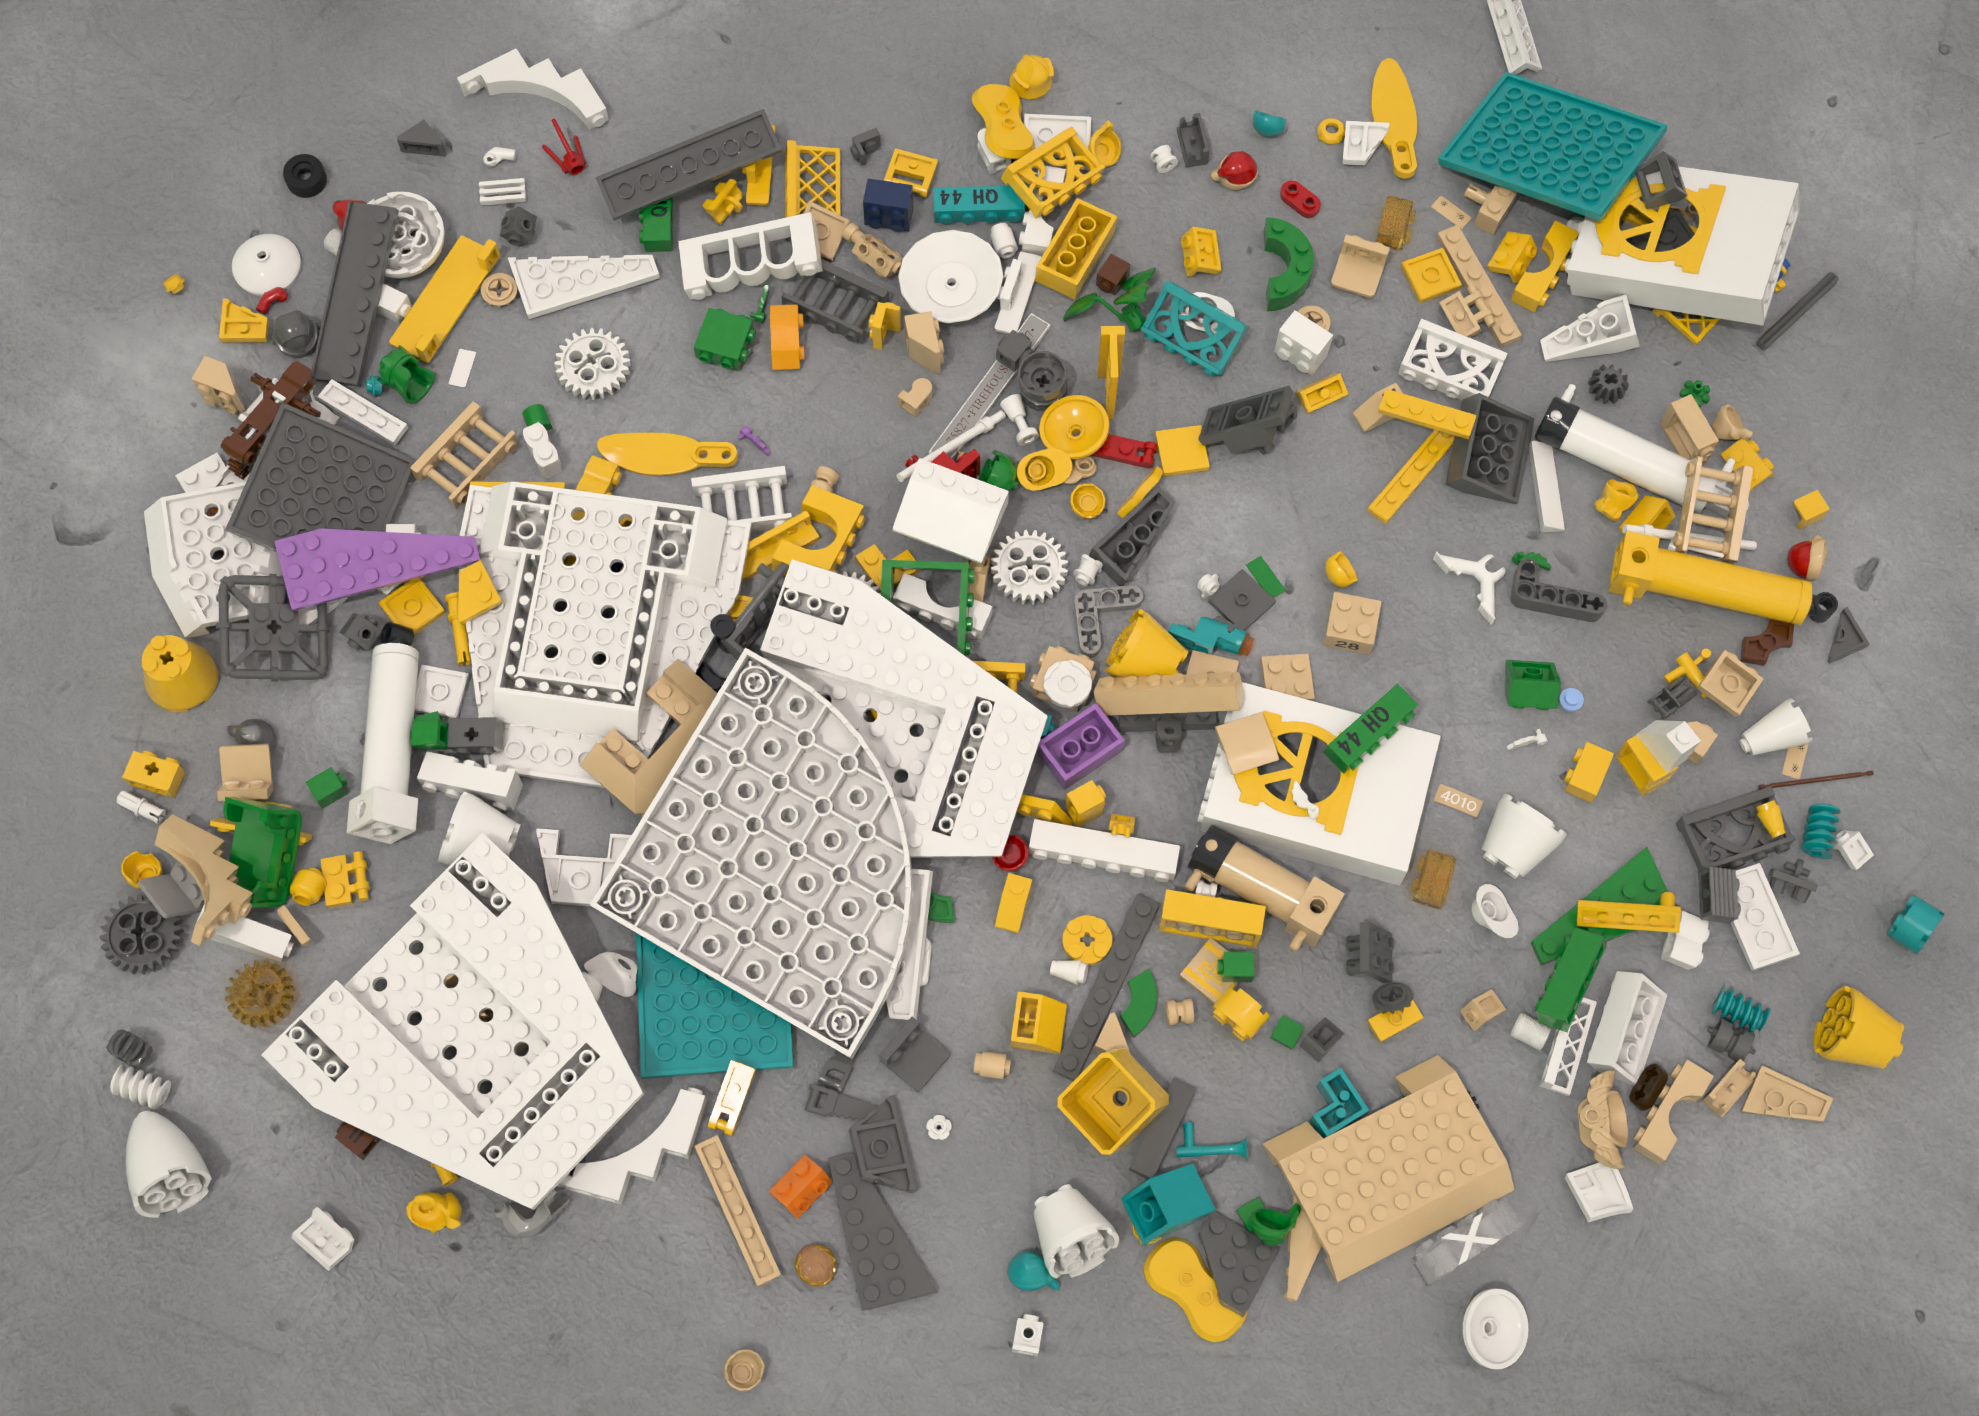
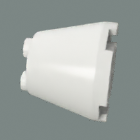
M463 792L452 815L440 850L438 862L451 865L482 833L509 857L516 843L521 824L516 823L475 795Z
M1504 794L1498 802L1481 850L1485 853L1483 858L1493 865L1498 862L1505 867L1503 872L1516 879L1518 876L1524 877L1564 841L1567 834L1561 829L1557 832L1554 829V822L1529 805L1519 801L1515 804L1511 801L1512 796Z
M1070 1184L1060 1187L1057 1192L1050 1196L1038 1198L1034 1203L1036 1208L1033 1215L1043 1259L1052 1277L1058 1278L1062 1274H1069L1072 1278L1086 1273L1105 1261L1103 1255L1111 1247L1112 1249L1117 1248L1119 1236L1115 1228Z

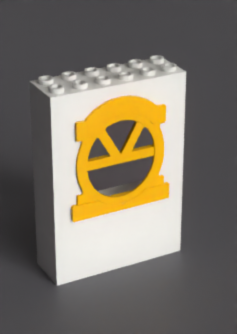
M1679 167L1687 192V196L1684 199L1689 201L1697 210L1699 227L1692 239L1686 244L1670 251L1655 252L1670 204L1660 206L1658 213L1653 209H1646L1645 204L1640 200L1642 194L1636 174L1601 221L1585 216L1584 221L1580 222L1578 239L1574 240L1572 244V257L1567 259L1565 265V272L1568 273L1567 285H1570L1571 295L1609 300L1627 295L1628 302L1632 305L1764 325L1800 211L1799 183ZM1661 171L1646 175L1651 194H1658L1666 189ZM1629 205L1652 221V223L1621 231L1619 227L1621 215ZM1651 232L1645 250L1636 248L1626 241L1627 238Z
M1242 682L1245 698L1240 711H1227L1224 723L1262 712L1277 753L1293 768L1259 775L1258 768L1255 767L1232 775L1230 774L1224 751L1221 750L1218 743L1210 773L1211 778L1208 780L1197 822L1202 823L1200 831L1207 832L1209 827L1213 825L1242 843L1400 886L1408 871L1440 735L1403 725L1397 726L1398 732L1391 739L1387 740L1384 738L1379 742L1381 747L1370 756L1367 753L1361 758L1364 762L1356 770L1352 771L1349 769L1345 774L1341 772L1337 788L1329 797L1314 804L1319 808V815L1316 818H1311L1308 814V809L1295 805L1291 790L1294 789L1293 784L1295 781L1299 785L1301 783L1312 737L1314 736L1328 745L1362 714ZM1287 733H1302L1297 757L1278 740V736ZM1291 778L1285 801L1278 799L1265 788V784Z

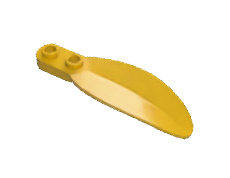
M1387 58L1380 63L1374 77L1371 96L1373 122L1389 123V131L1382 142L1390 151L1395 175L1408 179L1415 174L1417 167L1413 146L1417 135L1416 109L1402 69L1394 59Z
M669 433L612 434L600 438L597 443L598 451L608 461L618 464L619 467L625 470L651 476L682 474L699 467H731L738 460L736 447L729 442H698L690 437ZM703 454H707L706 458H701ZM725 455H731L728 459H723Z

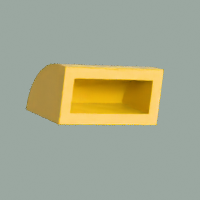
M1645 495L1620 525L1619 530L1624 535L1622 532L1624 524L1636 526L1646 524L1652 525L1654 528L1666 529L1675 518V514L1668 500Z

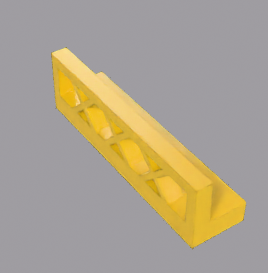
M807 510L749 541L742 582L759 574L757 568L761 563L768 568L772 567V557L782 539L803 548L820 540L818 533L811 524L810 515Z

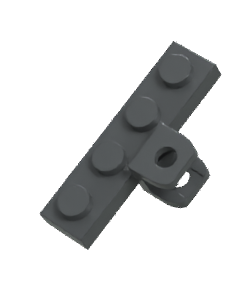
M1215 711L1118 715L1119 732L1156 731V747L1160 753L1179 751L1182 730L1215 729L1217 725ZM1171 741L1173 745L1166 746L1164 742Z

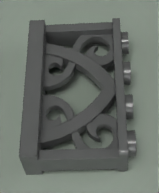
M1772 786L1684 815L1677 821V828L1679 832H1682L1699 870L1698 873L1708 867L1723 869L1731 867V869H1736L1745 865V861L1750 859L1757 862L1768 857V853L1775 851L1776 854H1780L1790 849V845L1795 841V838L1791 834L1783 814L1782 819L1786 833L1779 835L1776 841H1768L1766 839V834L1769 833L1766 828L1762 829L1763 824L1756 815L1758 813L1757 806L1775 800L1777 804ZM1747 811L1749 813L1748 818H1753V820L1743 819L1741 812ZM1731 815L1741 825L1753 826L1744 846L1736 845L1720 838L1727 827V816ZM1713 821L1720 824V829L1715 834L1712 832L1716 829L1711 825ZM1692 828H1695L1705 839L1700 845ZM1757 841L1762 845V846H1759V847L1754 848V846L1756 845ZM1707 844L1713 845L1709 855L1713 852L1719 854L1717 861H1709L1704 857L1703 850ZM1727 853L1734 854L1733 856L1727 857Z

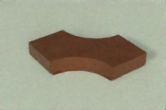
M1770 619L1766 630L1762 634L1743 638L1740 661L1764 666L1771 652L1792 646L1794 624Z

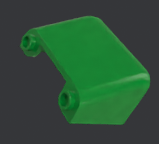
M225 797L223 815L226 820L236 822L229 862L239 866L236 874L238 878L236 885L252 892L250 900L252 908L283 906L290 896L289 890L293 879L302 826L301 812L289 807L249 799Z

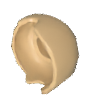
M750 1349L738 1350L727 1359L724 1366V1378L731 1388L738 1391H749L762 1380L765 1368L764 1362L758 1353Z

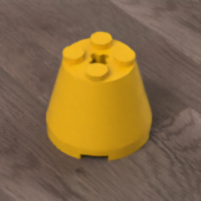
M1138 608L1129 618L1131 624L1127 625L1122 633L1118 635L1105 662L1109 667H1106L1104 672L1114 677H1127L1131 675L1142 677L1154 674L1163 676L1179 673L1176 668L1179 662L1183 663L1188 650L1184 649V646L1149 613Z
M173 635L155 636L146 646L142 655L145 690L153 702L162 709L171 712H187L188 709L196 707L203 701L207 702L217 687L219 673L216 663L211 654L196 643Z
M1843 986L1831 995L1826 1002V1006L1829 1008L1825 1012L1822 1022L1817 1021L1814 1030L1813 1048L1815 1052L1827 1060L1884 1069L1893 1057L1897 1058L1900 1056L1903 1050V1044L1900 1043L1904 1030L1903 1023L1897 1021L1857 989Z

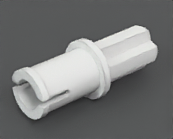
M121 791L117 796V803L133 811L136 816L141 815L154 821L156 824H160L163 821L164 817H161V815H166V810L148 803L146 798L140 799L126 791Z

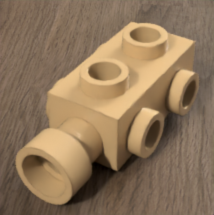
M850 223L845 228L842 237L849 243L853 242L855 244L851 252L858 256L859 261L869 264L881 277L899 274L903 260L900 253L890 249L881 239L874 237L872 234L865 235L861 232V228L854 223Z

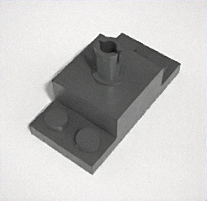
M1290 386L1209 408L1198 440L1203 446L1223 441L1232 454L1258 447L1263 455L1270 453L1274 449L1272 442L1276 429L1285 422L1294 393Z

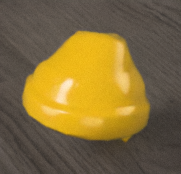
M1109 120L1101 125V128L1092 135L1088 145V150L1105 167L1115 164L1121 154V141L1113 131V123Z

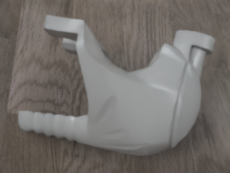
M553 1189L534 1210L514 1201L513 1203L500 1202L496 1204L492 1209V1213L495 1217L501 1219L502 1225L510 1235L519 1238L533 1237L570 1203V1198L565 1196L547 1205L550 1198L556 1194V1191Z

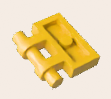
M354 852V861L352 863H348L346 855L321 859L322 876L327 882L324 893L328 909L353 904V894H358L359 901L369 900L368 891L370 890V885L366 881L365 870H367V861L364 860L363 852ZM350 873L356 874L355 884H350Z

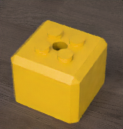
M1115 1048L1101 1053L1058 1097V1108L1101 1154L1111 1155L1126 1148L1169 1104L1167 1092L1125 1048ZM1118 1091H1123L1127 1095V1102L1124 1105L1118 1104L1115 1099Z

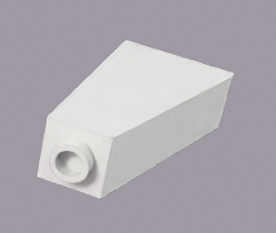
M203 906L202 911H201V913H200V915H199V917H198V920H199V918L202 916V914L204 913V906ZM241 917L235 924L227 921L224 926L220 925L215 935L210 939L279 962L282 961L283 956L289 957L294 943L290 942L292 935Z

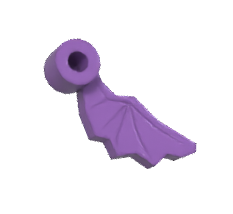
M745 425L739 431L740 435L737 437L739 440L745 437L767 456L771 454L761 440L751 434L752 430Z

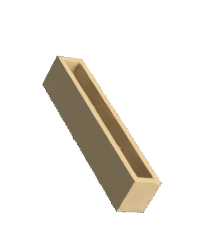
M1228 671L1209 674L1201 672L1186 675L1177 673L1163 676L1154 674L1142 677L1131 675L1113 678L1108 676L1099 678L1094 690L1096 703L1106 716L1240 711L1245 698L1240 672L1231 673Z

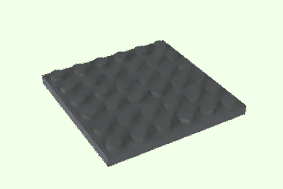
M282 402L225 531L275 552L277 550L274 541L321 528L386 532V524L390 523L410 476V467L416 460Z

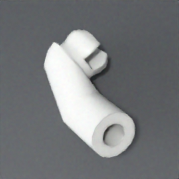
M494 147L484 155L483 161L489 167L497 165L504 159L515 161L516 150Z

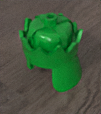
M399 345V350L393 349L389 354L382 357L379 364V374L382 378L379 377L377 381L395 389L407 404H415L429 392L435 381V375L432 371L420 367V361Z

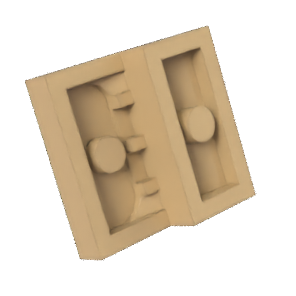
M1262 712L1215 726L1221 750L1224 751L1230 774L1233 775L1279 760Z

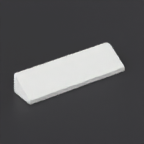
M1531 441L1528 450L1541 533L1565 531L1552 446L1543 442Z

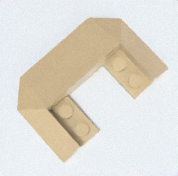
M677 659L663 671V675L646 692V696L680 725L648 759L613 728L600 743L597 742L579 766L634 814H645L718 693L682 661Z

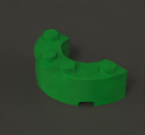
M1266 217L1264 251L1277 254L1284 260L1287 266V270L1283 274L1268 280L1266 290L1268 312L1287 308L1294 304L1301 295L1303 296L1310 282L1314 255L1309 240L1300 229L1284 220Z

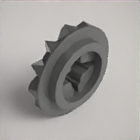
M1388 983L1379 987L1374 992L1372 1000L1375 1009L1381 1010L1383 1014L1390 1011L1393 1015L1395 1011L1403 1012L1404 1007H1411L1413 994L1411 989L1405 984ZM1393 995H1395V1001L1390 1002Z

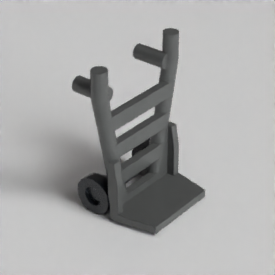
M782 562L774 572L763 563L758 566L757 571L766 577L767 581L735 623L726 614L716 615L712 619L710 628L713 635L717 637L718 646L723 652L732 654L738 660L744 649H749L761 632L759 627L774 612L781 589L776 584L789 569L787 564ZM764 601L766 607L761 611L759 606Z

